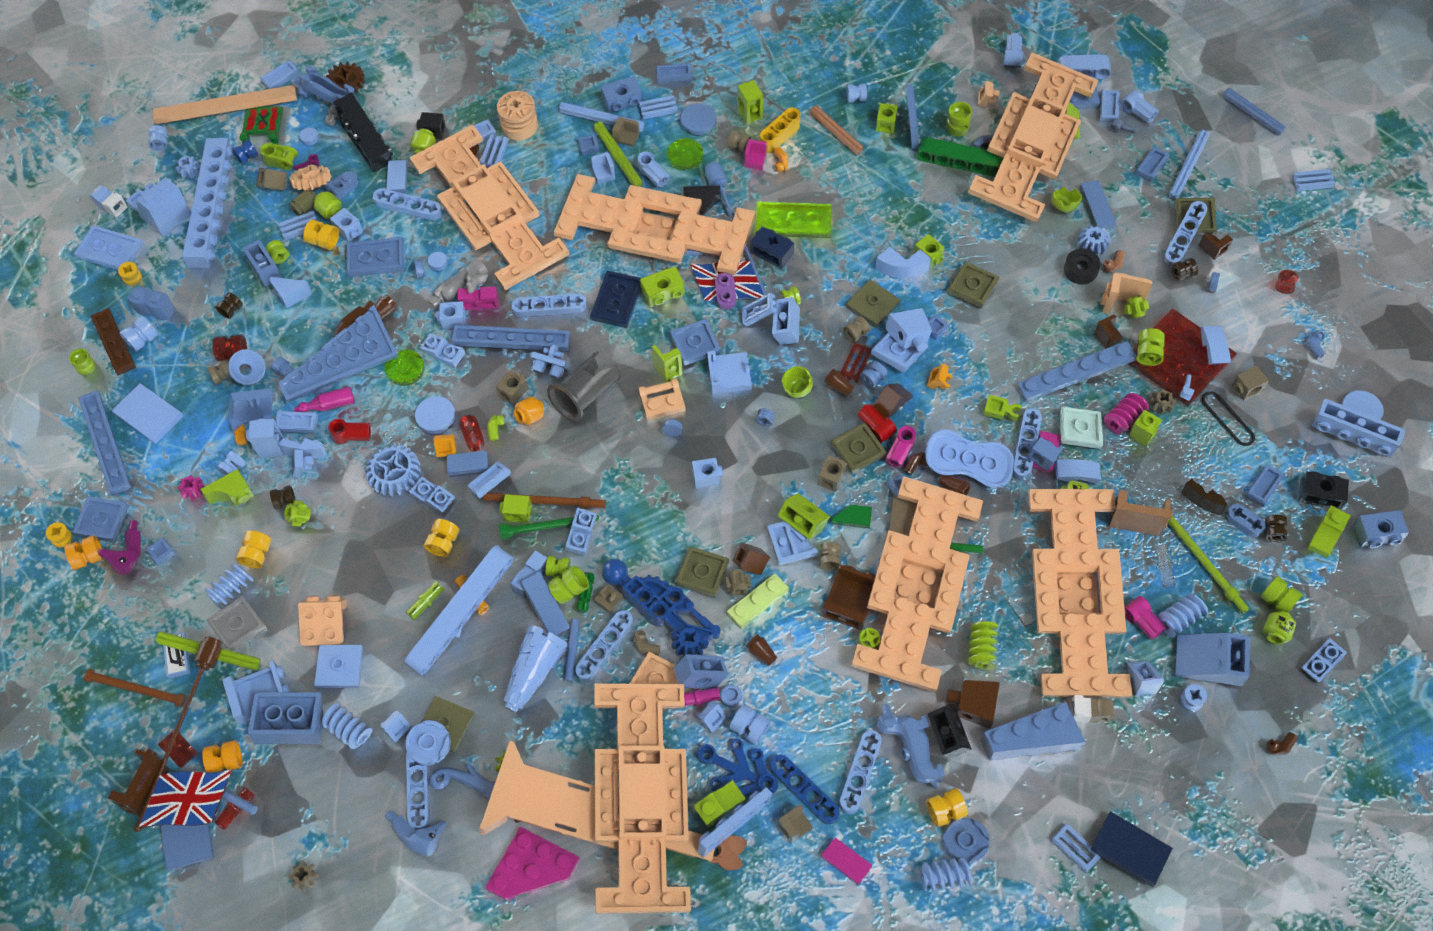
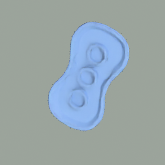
M945 429L934 432L926 446L927 464L933 471L939 474L968 475L982 484L993 488L1006 485L1012 477L1014 457L1010 449L1001 443H977L965 439L952 430Z

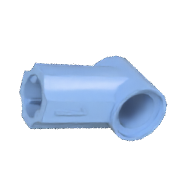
M1012 33L1007 36L1003 66L1021 67L1023 61L1022 37L1019 33Z
M1132 90L1120 101V107L1124 112H1133L1147 123H1151L1159 112L1158 109L1144 100L1143 94L1138 90Z
M650 152L639 154L638 169L640 174L647 176L656 187L666 185L670 176L654 160L653 154Z

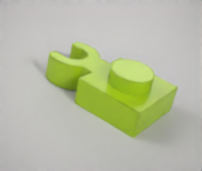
M989 394L983 415L1003 420L1005 415L1012 421H1018L1019 415L1013 413V411L1020 412L1022 406L1019 404L1008 405V399Z

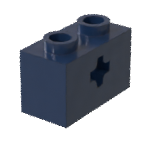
M762 226L750 241V253L782 269L794 254V242L787 237L777 234L774 230Z

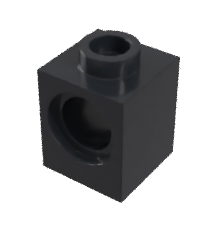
M421 112L416 126L417 130L427 129L433 133L436 139H443L446 124L441 113Z

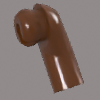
M920 452L912 455L903 471L912 475L917 465L923 464L928 466L926 453Z
M1288 732L1283 741L1270 739L1266 744L1267 751L1272 755H1286L1291 751L1298 737L1294 733Z

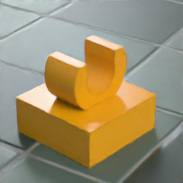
M941 364L932 369L927 387L932 390L937 387L943 390L949 388L950 385L945 382V380L949 381L952 379V375L948 373L949 367Z
M454 434L434 436L436 457L457 454Z

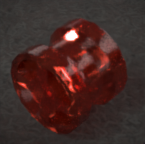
M1291 270L1281 271L1275 284L1276 290L1283 294L1293 293L1296 288L1295 284L1298 281L1297 273Z

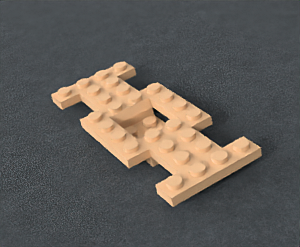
M1031 52L1024 70L1040 76L1031 99L1013 92L987 149L988 152L1004 158L996 177L992 182L975 175L968 193L1037 223L1045 204L1029 198L1028 195L1038 173L1056 180L1081 120L1065 114L1074 91L1091 98L1098 80Z
M471 125L409 158L419 174L436 166L449 183L451 188L437 195L439 202L475 251L491 242L494 244L508 263V266L495 272L494 275L502 288L507 290L569 255V250L560 238L544 246L541 245L526 225V223L540 216L538 209L501 161L489 168H486L484 164H480L469 148L482 142L483 139L474 125ZM464 199L466 200V202L468 203V205L471 207V209L474 211V213L477 215V217L480 219L481 224H480V222L477 220V218L474 216V214L471 212V210L468 208V206L466 205V203L463 201Z
M577 174L554 230L555 237L573 240L578 226L611 232L608 241V248L676 263H681L687 249L721 256L717 265V271L736 275L755 219V211L737 207L733 221L730 222L698 215L702 205L701 200L633 185L629 186L625 199L592 193L595 178ZM643 208L676 214L678 218L673 219L645 213Z
M903 476L897 498L917 503L910 532L907 536L888 530L867 605L868 609L886 614L882 637L878 650L857 644L851 667L935 693L942 670L921 664L930 628L949 634L952 631L970 555L952 550L950 545L958 516L977 522L983 500Z
M1029 489V512H1051L1053 549H1033L1032 551L1037 633L1057 634V637H1060L1062 674L1040 675L1042 697H1074V695H1082L1085 698H1130L1132 696L1130 674H1108L1105 634L1126 633L1119 549H1098L1095 512L1115 511L1114 489ZM1097 572H1098V582H1099V594H1100L1101 613H1099V606H1098V593H1097V581H1096V574H1097Z
M595 684L594 708H617V749H595L594 752L595 843L618 842L619 888L595 889V914L690 913V887H667L666 842H688L689 835L686 749H664L662 708H684V684ZM618 771H619V805H618Z

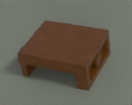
M839 565L827 601L824 602L821 617L862 631L870 610L867 608L875 575L870 572L858 571L849 565Z
M147 748L144 751L139 749L134 751V754L142 760V763L125 794L112 790L108 797L110 801L124 812L140 817L163 760L157 756L156 752ZM166 765L162 775L167 774L170 770Z

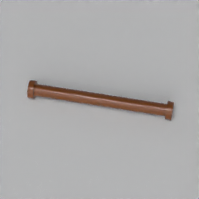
M88 669L84 675V681L86 682L94 681L175 703L178 707H182L186 701L185 694L180 693L176 695L95 673V670Z

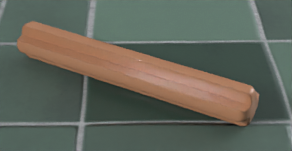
M815 105L810 109V114L856 155L863 151V146L820 107Z

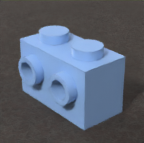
M793 297L774 300L776 312L773 313V338L780 345L799 343L800 307Z
M263 418L249 421L246 438L251 442L252 449L256 451L259 458L284 456V452L279 445L284 436L276 421Z

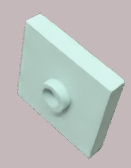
M1061 407V444L1101 449L1103 446L1101 412Z

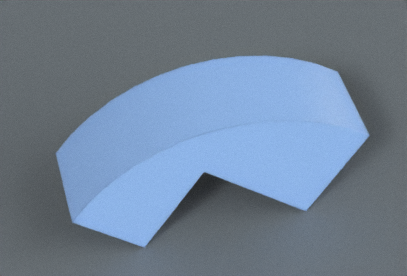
M889 247L877 257L875 269L891 277L911 278L928 271L931 258L923 251L918 250L906 260Z

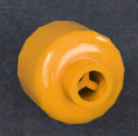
M529 396L516 403L514 416L520 424L529 426L543 418L544 404L541 400Z

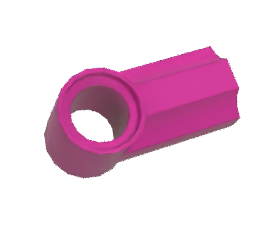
M903 426L899 429L898 436L885 459L889 465L895 468L902 467L915 443L916 431L914 428ZM907 436L910 440H904L902 437Z
M1138 596L1124 606L1125 618L1130 623H1136L1150 640L1158 637L1166 629V626L1151 611V606L1144 597Z

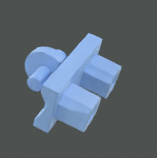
M553 344L550 349L544 348L543 353L548 354V356L532 352L531 358L534 359L532 370L543 374L546 365H550L552 367L549 375L561 379L564 370H569L570 365L566 364V361L556 358L563 357V353L558 351V345Z

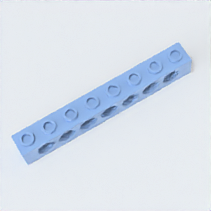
M206 138L182 255L188 268H211V262L215 258L214 247L218 242L217 231L220 230V215L223 214V200L226 199L225 189L226 185L229 184L228 174L232 169L231 158L234 156L232 151L234 147L231 146L228 138Z

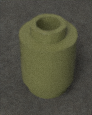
M304 190L292 200V203L289 205L291 210L297 216L309 212L314 208L316 194L311 190Z

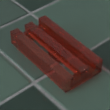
M854 343L841 370L842 375L847 377L848 380L851 381L853 379L854 382L858 383L860 373L864 371L872 355V348ZM860 349L850 372H847L856 350ZM864 351H866L867 353H866V355H865V357H864V359H863V361H862V364H861V366H860V368H859L857 374H854V372H855V370H856V368H857V366H858V364H859V362H860V360H861V358H862V356H863Z

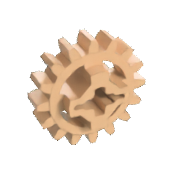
M308 165L295 171L294 174L290 175L289 179L293 189L312 191L315 188L326 185L330 181L331 175L328 167Z

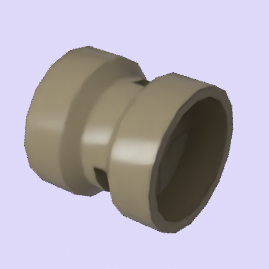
M733 130L728 140V147L732 149L737 148L740 152L745 153L748 140H752V137L747 134L742 135L739 131Z
M858 316L853 320L852 324L848 323L843 327V332L849 341L855 343L860 339L861 335H866L870 332V326L863 317Z
M226 360L221 361L216 367L212 365L207 368L216 386L225 379H232Z
M834 542L821 544L820 553L822 557L820 558V567L826 570L838 569L841 564V559L839 558L841 546Z

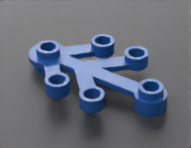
M733 739L730 743V749L735 753L739 765L717 755L712 745L704 744L699 748L698 758L703 764L713 763L734 773L722 778H713L710 781V789L713 792L719 790L732 780L735 783L744 780L754 783L744 788H739L745 797L752 795L756 791L761 792L765 789L763 787L765 782L771 784L768 790L772 795L777 791L778 780L774 775L767 772L763 760L764 754L761 749L755 748L750 753L751 761L756 763L758 774L750 771L743 751L744 744L740 739ZM739 743L741 748L734 749L733 745ZM705 753H710L711 757L709 759H705L703 755ZM759 753L761 757L759 759L753 758V754ZM714 782L721 784L719 788H714L712 785Z

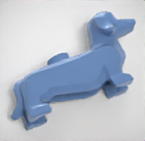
M310 65L306 67L307 73H302L300 77L292 79L293 84L299 90V94L305 98L314 94L333 103V101L354 92V88L347 84L344 85V88H341L329 78L318 75L317 69Z
M882 704V715L877 720L878 730L882 734L898 735L904 745V748H902L903 760L908 761L914 778L919 783H931L934 789H937V783L942 782L945 773L942 764L937 765L934 769L933 764L930 762L929 739L925 728L930 726L927 715L921 716L920 720H916L909 715L897 717L893 716L889 705Z

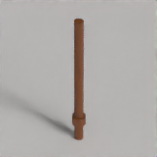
M486 493L483 496L484 501L504 502L505 498L503 493ZM522 495L530 496L532 504L580 506L581 509H589L590 507L606 508V500L590 499V497L581 496V498Z

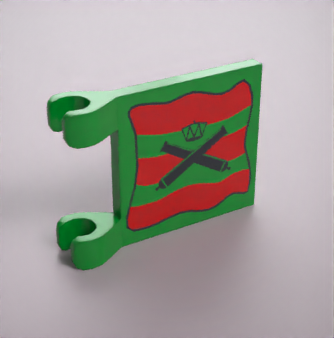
M283 106L247 109L243 130L239 136L242 145L246 140L250 141V135H268L271 143L278 145Z

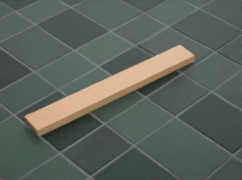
M295 85L155 108L153 109L154 124H161L296 101L297 88Z

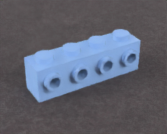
M1328 399L1323 400L1311 425L1319 431L1330 433L1342 440L1350 441L1362 448H1368L1390 458L1399 448L1405 433V429Z

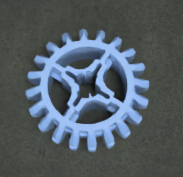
M393 443L391 448L385 445L384 450L381 451L377 448V454L371 453L372 459L367 460L368 466L365 467V477L375 492H381L384 496L388 492L391 497L394 496V493H398L401 496V491L409 492L408 487H413L415 485L414 481L419 480L418 474L421 473L420 462L416 454L409 447L405 449L401 444L397 448ZM402 461L408 464L407 469L402 466ZM378 472H382L384 480L378 477Z

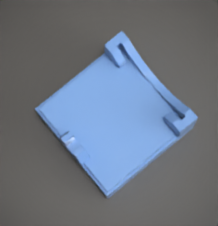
M715 351L707 352L712 395L752 390L747 352L716 355Z

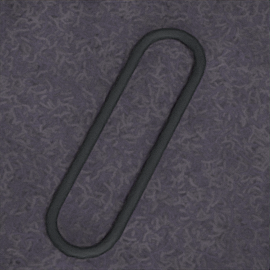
M1209 391L1202 396V402L1205 407L1240 445L1249 446L1254 443V433L1219 394ZM1213 394L1219 398L1251 434L1252 440L1250 442L1243 443L1234 435L1206 403L1205 397L1207 395Z

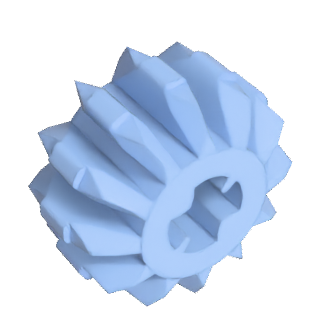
M1091 225L1087 228L1083 227L1077 237L1078 248L1089 249L1098 256L1100 253L1104 254L1110 245L1109 233L1105 232V228L1100 229L1098 225L1096 227Z

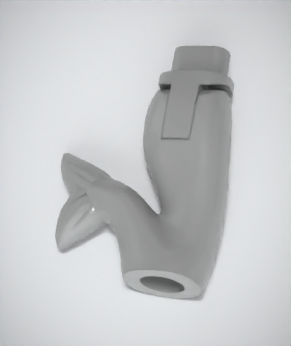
M475 257L466 268L441 283L433 291V296L428 299V302L434 308H437L440 303H446L445 301L449 302L458 296V289L467 287L468 293H473L477 285L486 281L489 271Z

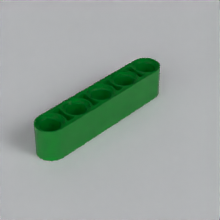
M929 137L920 140L916 154L917 159L922 162L996 177L1004 159L988 152L986 149Z

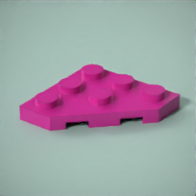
M520 826L485 888L502 899L509 900L527 892L531 893L546 888L549 885L570 880L581 859L579 856Z

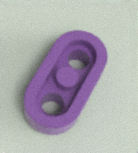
M721 273L715 279L717 303L720 308L729 310L736 305L734 278L729 273Z

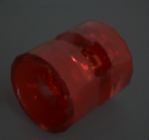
M243 334L231 335L230 338L227 336H215L213 339V352L218 362L223 360L229 361L236 352L247 350V342Z

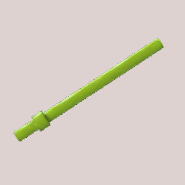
M1172 515L1171 520H1168V524L1224 590V595L1230 602L1233 601L1243 614L1249 611L1250 608L1241 599L1239 591L1235 587L1232 588Z

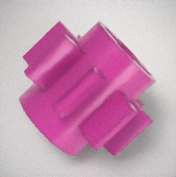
M189 475V477L181 479V486L177 488L184 500L189 497L191 501H194V499L202 497L201 489L205 486L200 477L195 479L192 475Z

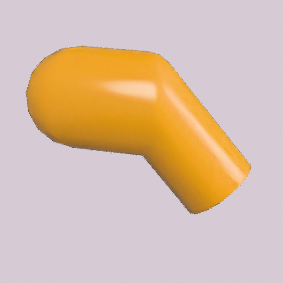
M777 147L774 149V154L779 158L780 162L776 163V170L778 172H785L788 169V155L782 148Z

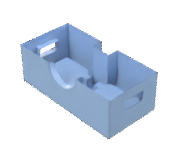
M534 551L525 563L526 566L523 570H520L510 584L513 592L524 599L527 597L520 582L538 572L543 576L546 572L547 557Z

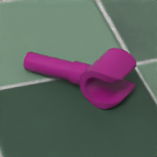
M309 155V161L294 166V169L298 170L308 165H317L319 167L318 155Z

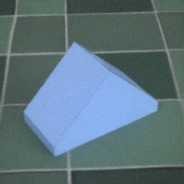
M270 277L269 279L274 291L286 308L307 298L312 293L307 281Z
M1149 661L1127 663L1135 696L1158 692L1163 684V677Z

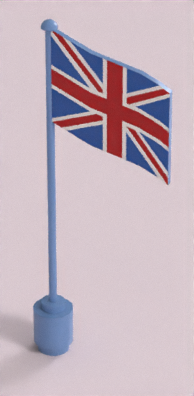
M711 162L705 167L706 178L710 186H720L721 195L733 221L734 214L723 190L728 180L722 166L718 162ZM746 245L744 250L749 261H740L736 275H732L735 283L736 300L759 299L767 295ZM690 263L704 301L717 302L715 279L719 274L723 273L717 271L718 263Z

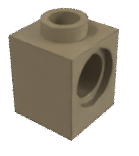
M1255 366L1238 374L1232 386L1234 391L1243 400H1246L1264 391L1269 380L1260 368Z
M509 370L496 386L498 397L515 406L528 390L526 377L519 372L515 373Z
M828 456L818 475V485L837 492L846 474L847 463L838 457ZM829 471H836L837 473L831 474Z

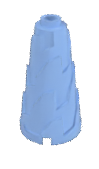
M529 625L503 700L506 703L505 707L513 712L523 709L568 647L564 640L550 632H543L544 629L537 626Z

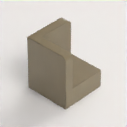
M622 117L617 118L612 129V135L616 143L634 147L640 134L639 122Z
M259 168L256 186L285 190L287 172Z
M801 804L778 819L779 828L791 844L813 828L803 814Z

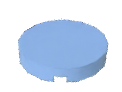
M1358 390L1350 392L1341 403L1343 406L1381 420L1384 413L1381 401L1374 394L1367 391Z
M443 397L425 399L418 405L415 412L417 425L429 434L445 432L454 423L456 416L451 402Z
M430 720L423 721L412 727L405 742L406 750L412 760L420 765L428 766L439 763L444 759L451 745L450 735L442 724Z

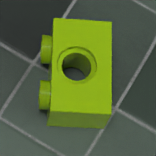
M752 80L737 86L738 111L746 125L762 120L763 94L756 82Z
M676 266L640 279L641 291L650 307L661 305L665 301L679 298L685 294V285Z
M799 493L787 498L777 515L809 540L822 533L830 518L828 514Z

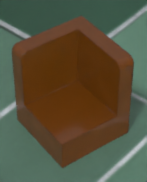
M1205 233L1202 235L1198 246L1216 260L1229 250L1233 239L1226 235L1219 240L1215 235L1209 236Z
M1114 314L1099 321L1094 333L1105 349L1122 341L1123 338L1114 326L1117 318Z
M741 542L733 561L740 569L761 575L770 556L761 548Z

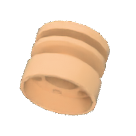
M512 91L504 94L497 103V111L503 134L509 139L517 141L532 137L538 129V119L533 98L522 91Z

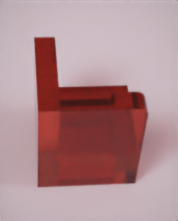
M175 730L158 743L165 753ZM178 733L169 757L182 768L198 752Z

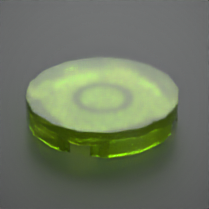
M690 138L674 141L670 144L667 151L669 164L683 171L689 168L690 170L695 169L703 161L702 146Z
M404 349L401 350L402 352L397 353V358L385 363L388 379L400 386L412 385L423 376L425 370L424 361L420 354L413 350Z

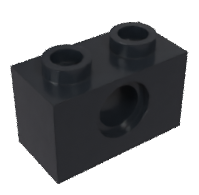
M1306 471L1300 480L1299 502L1325 508L1333 506L1342 510L1348 501L1349 479H1344L1340 476L1324 475L1315 471Z
M946 705L927 714L942 756L954 758L972 750L956 708Z

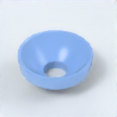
M252 350L236 352L228 364L230 376L241 385H253L259 382L266 370L263 358ZM240 366H249L251 373L249 375L241 374L239 371Z

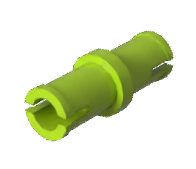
M434 581L423 595L420 594L418 596L419 599L405 611L414 621L417 620L427 607L430 608L433 605L432 602L445 590L441 585H438L437 581Z

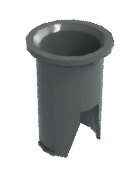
M598 351L594 352L592 356L559 384L553 383L548 386L547 394L551 404L564 418L570 421H580L583 417V410L621 378V371L617 365L599 371L593 376L598 368L595 359L599 353Z

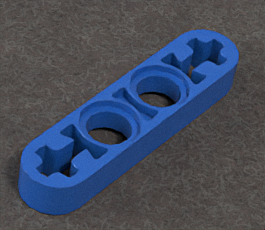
M785 755L773 757L770 764L773 775L821 822L828 825L834 824L839 817L838 806ZM776 762L780 764L785 763L784 768L789 773L787 778H784L786 772L783 769H776ZM794 776H799L803 780V784L799 787H794L791 785L790 779ZM809 792H816L819 795V800L811 803L806 799V795ZM823 800L825 801L823 807L828 811L833 809L834 817L824 816L825 810L820 806Z

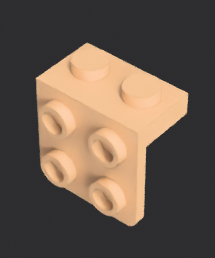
M1114 272L1111 282H1107L1105 293H1103L1100 305H1104L1102 313L1110 314L1115 300L1128 302L1127 298L1142 295V299L1146 300L1152 287V281L1143 277H1134Z
M329 595L327 599H319V596H307L305 600L298 603L301 645H340L343 643L342 610L347 607V598H340V595Z

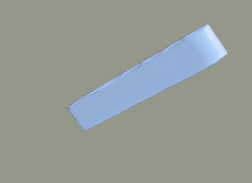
M498 545L494 546L410 651L404 663L419 675H425L513 563L514 557Z

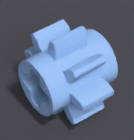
M184 156L177 161L179 166L175 168L183 179L185 177L192 179L199 174L197 169L200 168V165L193 156L191 158Z

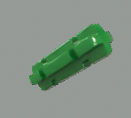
M584 572L589 582V588L579 594L576 608L578 612L587 613L595 577L593 573Z

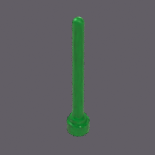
M598 515L596 516L595 522L599 520ZM574 517L518 526L508 525V523L499 524L501 540H508L510 537H514V534L572 526Z

